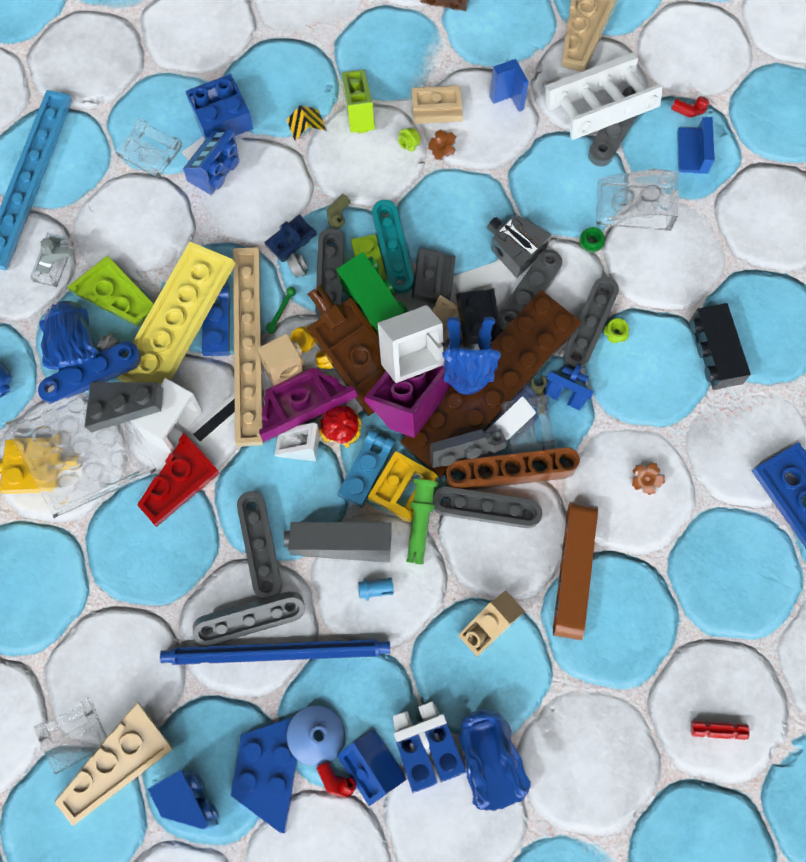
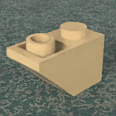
M504 591L492 600L458 636L476 656H479L525 610L507 591Z

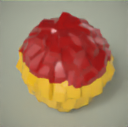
M345 405L330 409L322 415V419L319 422L321 424L319 434L325 443L337 442L345 445V448L350 447V444L356 442L361 434L362 422L359 415Z

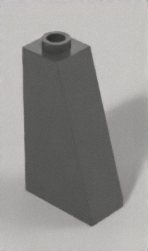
M291 522L290 530H285L284 547H288L291 556L390 563L392 528L391 523Z

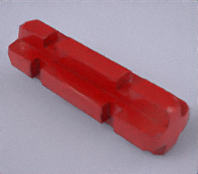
M694 720L690 726L693 737H705L707 735V738L733 739L734 737L738 740H747L750 736V728L747 723H735L733 725L732 722L709 721L705 723V721Z

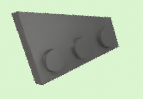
M90 382L84 427L90 432H95L160 412L162 409L163 387L153 382Z

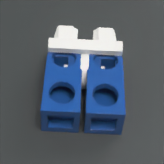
M433 702L418 707L423 722L412 726L408 712L393 716L396 731L393 734L412 794L438 784L428 757L430 754L440 783L466 773L444 714L440 716Z

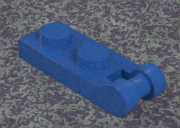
M229 285L223 286L217 297L221 298V304H213L202 324L203 356H230Z

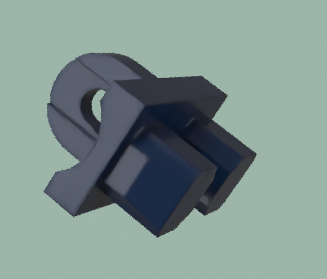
M299 214L289 223L285 221L280 225V230L265 241V246L281 262H285L291 257L292 253L308 244L317 235V232ZM289 235H290L291 243H292V244H290V243L286 240V238H287Z

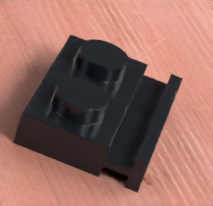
M494 288L456 294L464 346L478 344L479 330L485 317H493L496 322L492 325L491 330L492 339L490 342H493L501 333Z

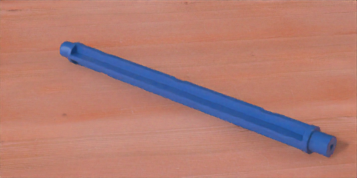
M367 639L172 648V650H161L160 663L188 665L378 657L379 654H390V641Z

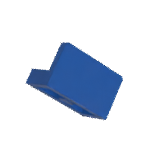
M516 59L493 67L489 97L493 104L511 98L518 112L524 110L529 82Z
M702 117L698 128H678L679 172L708 174L715 161L713 117Z
M375 730L354 741L337 755L349 776L355 780L356 787L368 806H371L406 781L404 773Z

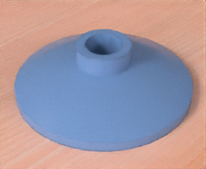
M309 706L297 712L288 725L286 735L287 745L291 754L299 762L308 766H320L335 759L343 747L345 737L344 727L340 718L332 710L323 706ZM315 730H320L323 734L320 741H316L313 737Z

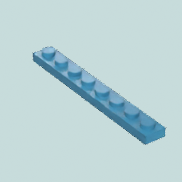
M46 90L0 206V270L7 271L73 101L69 94Z

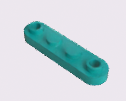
M380 200L372 208V217L386 277L392 285L394 293L406 294L413 288L414 275L398 210L392 201ZM382 214L389 215L386 218L381 217ZM403 280L405 284L399 285L397 281Z

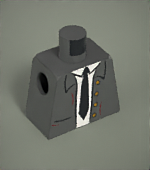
M515 215L507 224L496 216L487 226V229L495 235L492 239V252L516 278L536 260L541 252L546 250L552 235L519 215Z

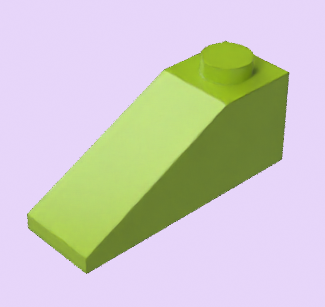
M365 69L341 72L350 133H366L369 130H375L373 103Z

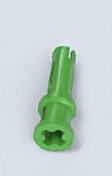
M413 479L415 493L414 500L410 502L411 509H413V518L406 562L424 565L429 514L435 509V505L432 503L434 488L438 486V482Z

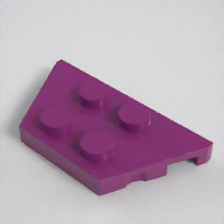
M314 367L267 389L264 397L265 406L262 410L263 427L259 429L263 442L358 397L356 390L353 386L347 388L341 385L338 379L324 375L322 371Z

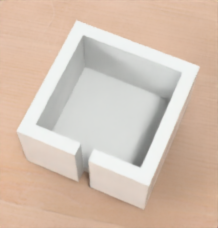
M427 305L378 323L381 365L395 383L443 365L444 358L442 352L444 350L441 344L443 343V323Z
M165 378L160 385L163 387L161 411L137 418L134 424L146 441L170 454L175 450L179 443L178 440L183 432L173 426L177 424L190 431L202 410L192 392Z

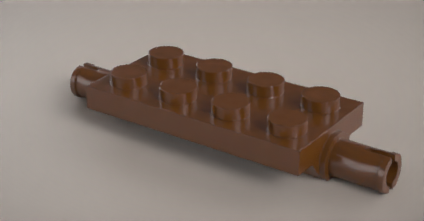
M319 285L307 295L321 312V318L306 329L347 388L349 386L355 388L358 396L355 399L366 415L370 416L374 411L365 402L364 397L386 372L381 365L379 337L352 298H349L340 305L334 304L323 289V286Z

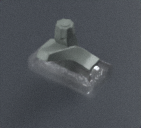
M47 233L46 237L40 241L41 250L30 278L36 283L58 287L67 260L73 254L74 249L72 247L74 242L72 238Z

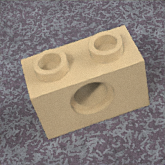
M287 334L257 348L263 368L273 386L303 372L302 365L305 363L301 356L303 354L296 340L291 342Z

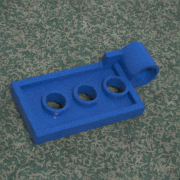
M798 442L754 468L752 473L806 548V507L801 502V497L806 496V451ZM785 474H794L797 478V485L788 484L785 480Z

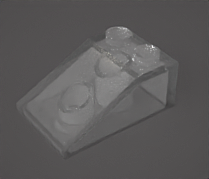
M650 169L598 178L596 225L671 231L678 217L679 171Z

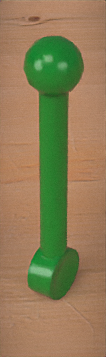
M294 287L287 288V295L272 322L268 323L265 327L267 333L273 334L276 332L275 325L290 298L296 295Z

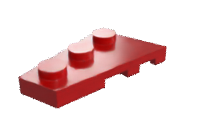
M184 432L179 438V443L173 453H170L165 460L166 464L159 475L154 477L137 504L156 527L220 474L218 469Z

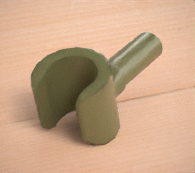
M542 376V386H536L532 378L530 391L537 395L542 415H547L548 410L544 395L547 379Z

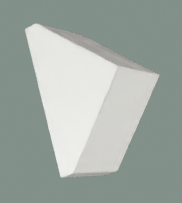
M309 423L296 426L278 435L274 456L316 462L320 440L318 424Z

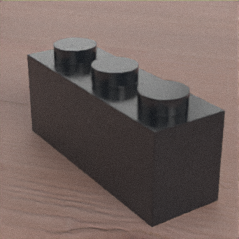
M728 303L697 308L690 319V329L692 334L696 335L698 341V355L700 358H703L705 363L704 372L706 380L711 383L713 390L744 384L751 373Z

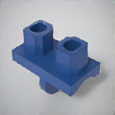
M577 363L574 370L564 366L561 372L571 377L570 380L549 371L546 378L548 383L544 395L558 400L562 389H568L573 393L567 405L580 411L587 399H591L594 391L575 383L578 380L586 384L589 376L580 373L582 365Z

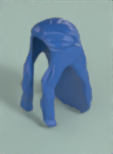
M59 301L52 304L44 314V320L39 321L43 332L41 340L43 366L47 369H59V371H62L70 366L83 364L95 358L98 350L94 347V337L89 328V317L86 308L82 309L79 304L73 301Z
M450 317L447 319L450 343L448 349L442 352L444 358L443 367L445 369L444 382L449 383L462 395L475 394L482 390L488 382L494 381V371L498 368L501 352L492 350L490 345L492 325L496 322L493 317L483 318V323L479 330L480 337L477 340L480 350L459 348L463 341L461 325L459 324L458 317Z
M479 709L466 715L461 722V732L458 735L461 749L465 752L467 780L473 793L472 804L477 809L485 811H496L516 802H522L531 787V782L523 768L522 759L511 740V727L499 712L492 709Z

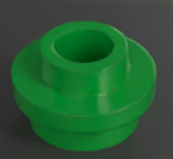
M590 227L581 233L579 243L585 251L597 252L603 248L605 236L600 229ZM588 239H593L596 243H591Z

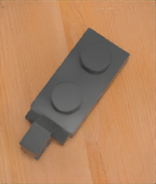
M482 429L431 443L430 462L433 468L449 466L458 460L474 459L490 451L495 453L505 449L507 441L501 429L488 433H483Z

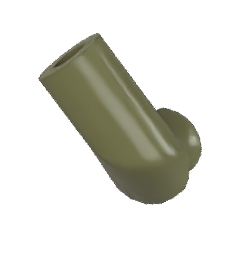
M341 194L326 211L328 224L334 229H340L345 224L342 211L351 202L344 194Z

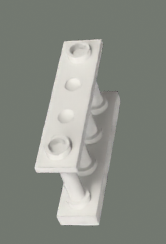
M634 53L546 85V106L549 110L562 106L571 117L570 137L572 140L660 107L662 86L658 84L647 89L636 77L638 58ZM627 81L636 93L625 97L615 85ZM606 90L614 99V102L602 105L594 93ZM584 98L593 110L581 114L572 102Z

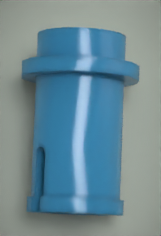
M388 577L386 579L369 581L363 578V581L358 582L359 598H365L366 601H369L370 597L394 595L392 578Z

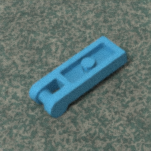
M371 429L368 433L363 447L338 491L339 497L361 508L365 504L396 444L395 439L382 437L379 435L380 432ZM374 445L382 448L380 454L371 451Z

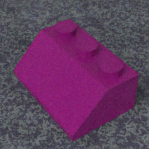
M443 365L395 383L386 371L364 398L365 402L391 430L415 438L440 405L451 385L444 382L445 369Z

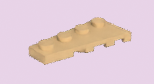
M571 0L562 67L580 72L587 69L618 0Z
M138 701L55 799V804L72 826L173 750V746Z

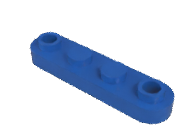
M131 342L117 344L96 354L95 358L83 364L70 366L43 379L39 384L38 394L41 399L50 405L60 404L90 390V382H107L133 370L141 362V352ZM125 351H129L128 356L123 358L122 354ZM51 386H55L52 392H48Z

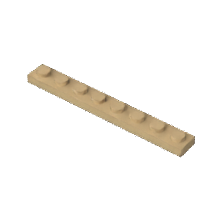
M259 247L233 248V260L236 263L233 268L235 444L237 447L264 445L259 434V429L263 427L262 362L257 349L262 346Z

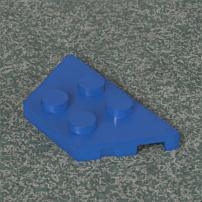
M292 718L241 735L230 795L279 833L284 834L286 833L297 759L291 754L286 738L287 728Z

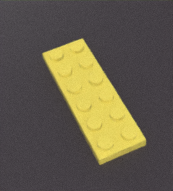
M189 241L132 342L141 352L140 364L133 370L115 378L121 382H153L160 385L165 378L171 381L236 265L235 261Z

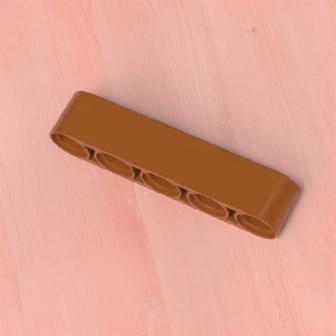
M558 448L458 460L448 466L445 482L448 487L476 490L566 479L575 473L580 463V457L572 448ZM559 460H569L572 464V467H563L560 464ZM540 462L546 469L544 471H537L533 468L532 463ZM508 465L516 466L519 472L517 474H509L505 467ZM486 468L491 471L492 476L484 478L479 475L478 470ZM456 471L464 474L465 479L456 481L451 477V474Z
M569 502L555 605L553 636L581 641L583 639L598 506Z

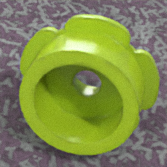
M404 128L399 131L398 143L402 149H408L409 152H413L416 149L415 147L420 144V136L414 128Z
M615 318L610 320L609 324L604 327V334L612 343L624 342L629 337V326L623 319Z

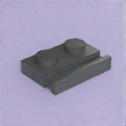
M420 248L417 252L412 298L436 303L441 295L451 300L456 256H446L445 253Z

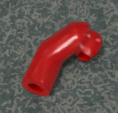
M700 96L696 102L688 104L676 98L671 110L692 118L702 115L708 110L709 100L706 97Z
M329 761L316 767L327 793L344 798L351 796L356 790L355 780L351 777L345 778L335 775Z

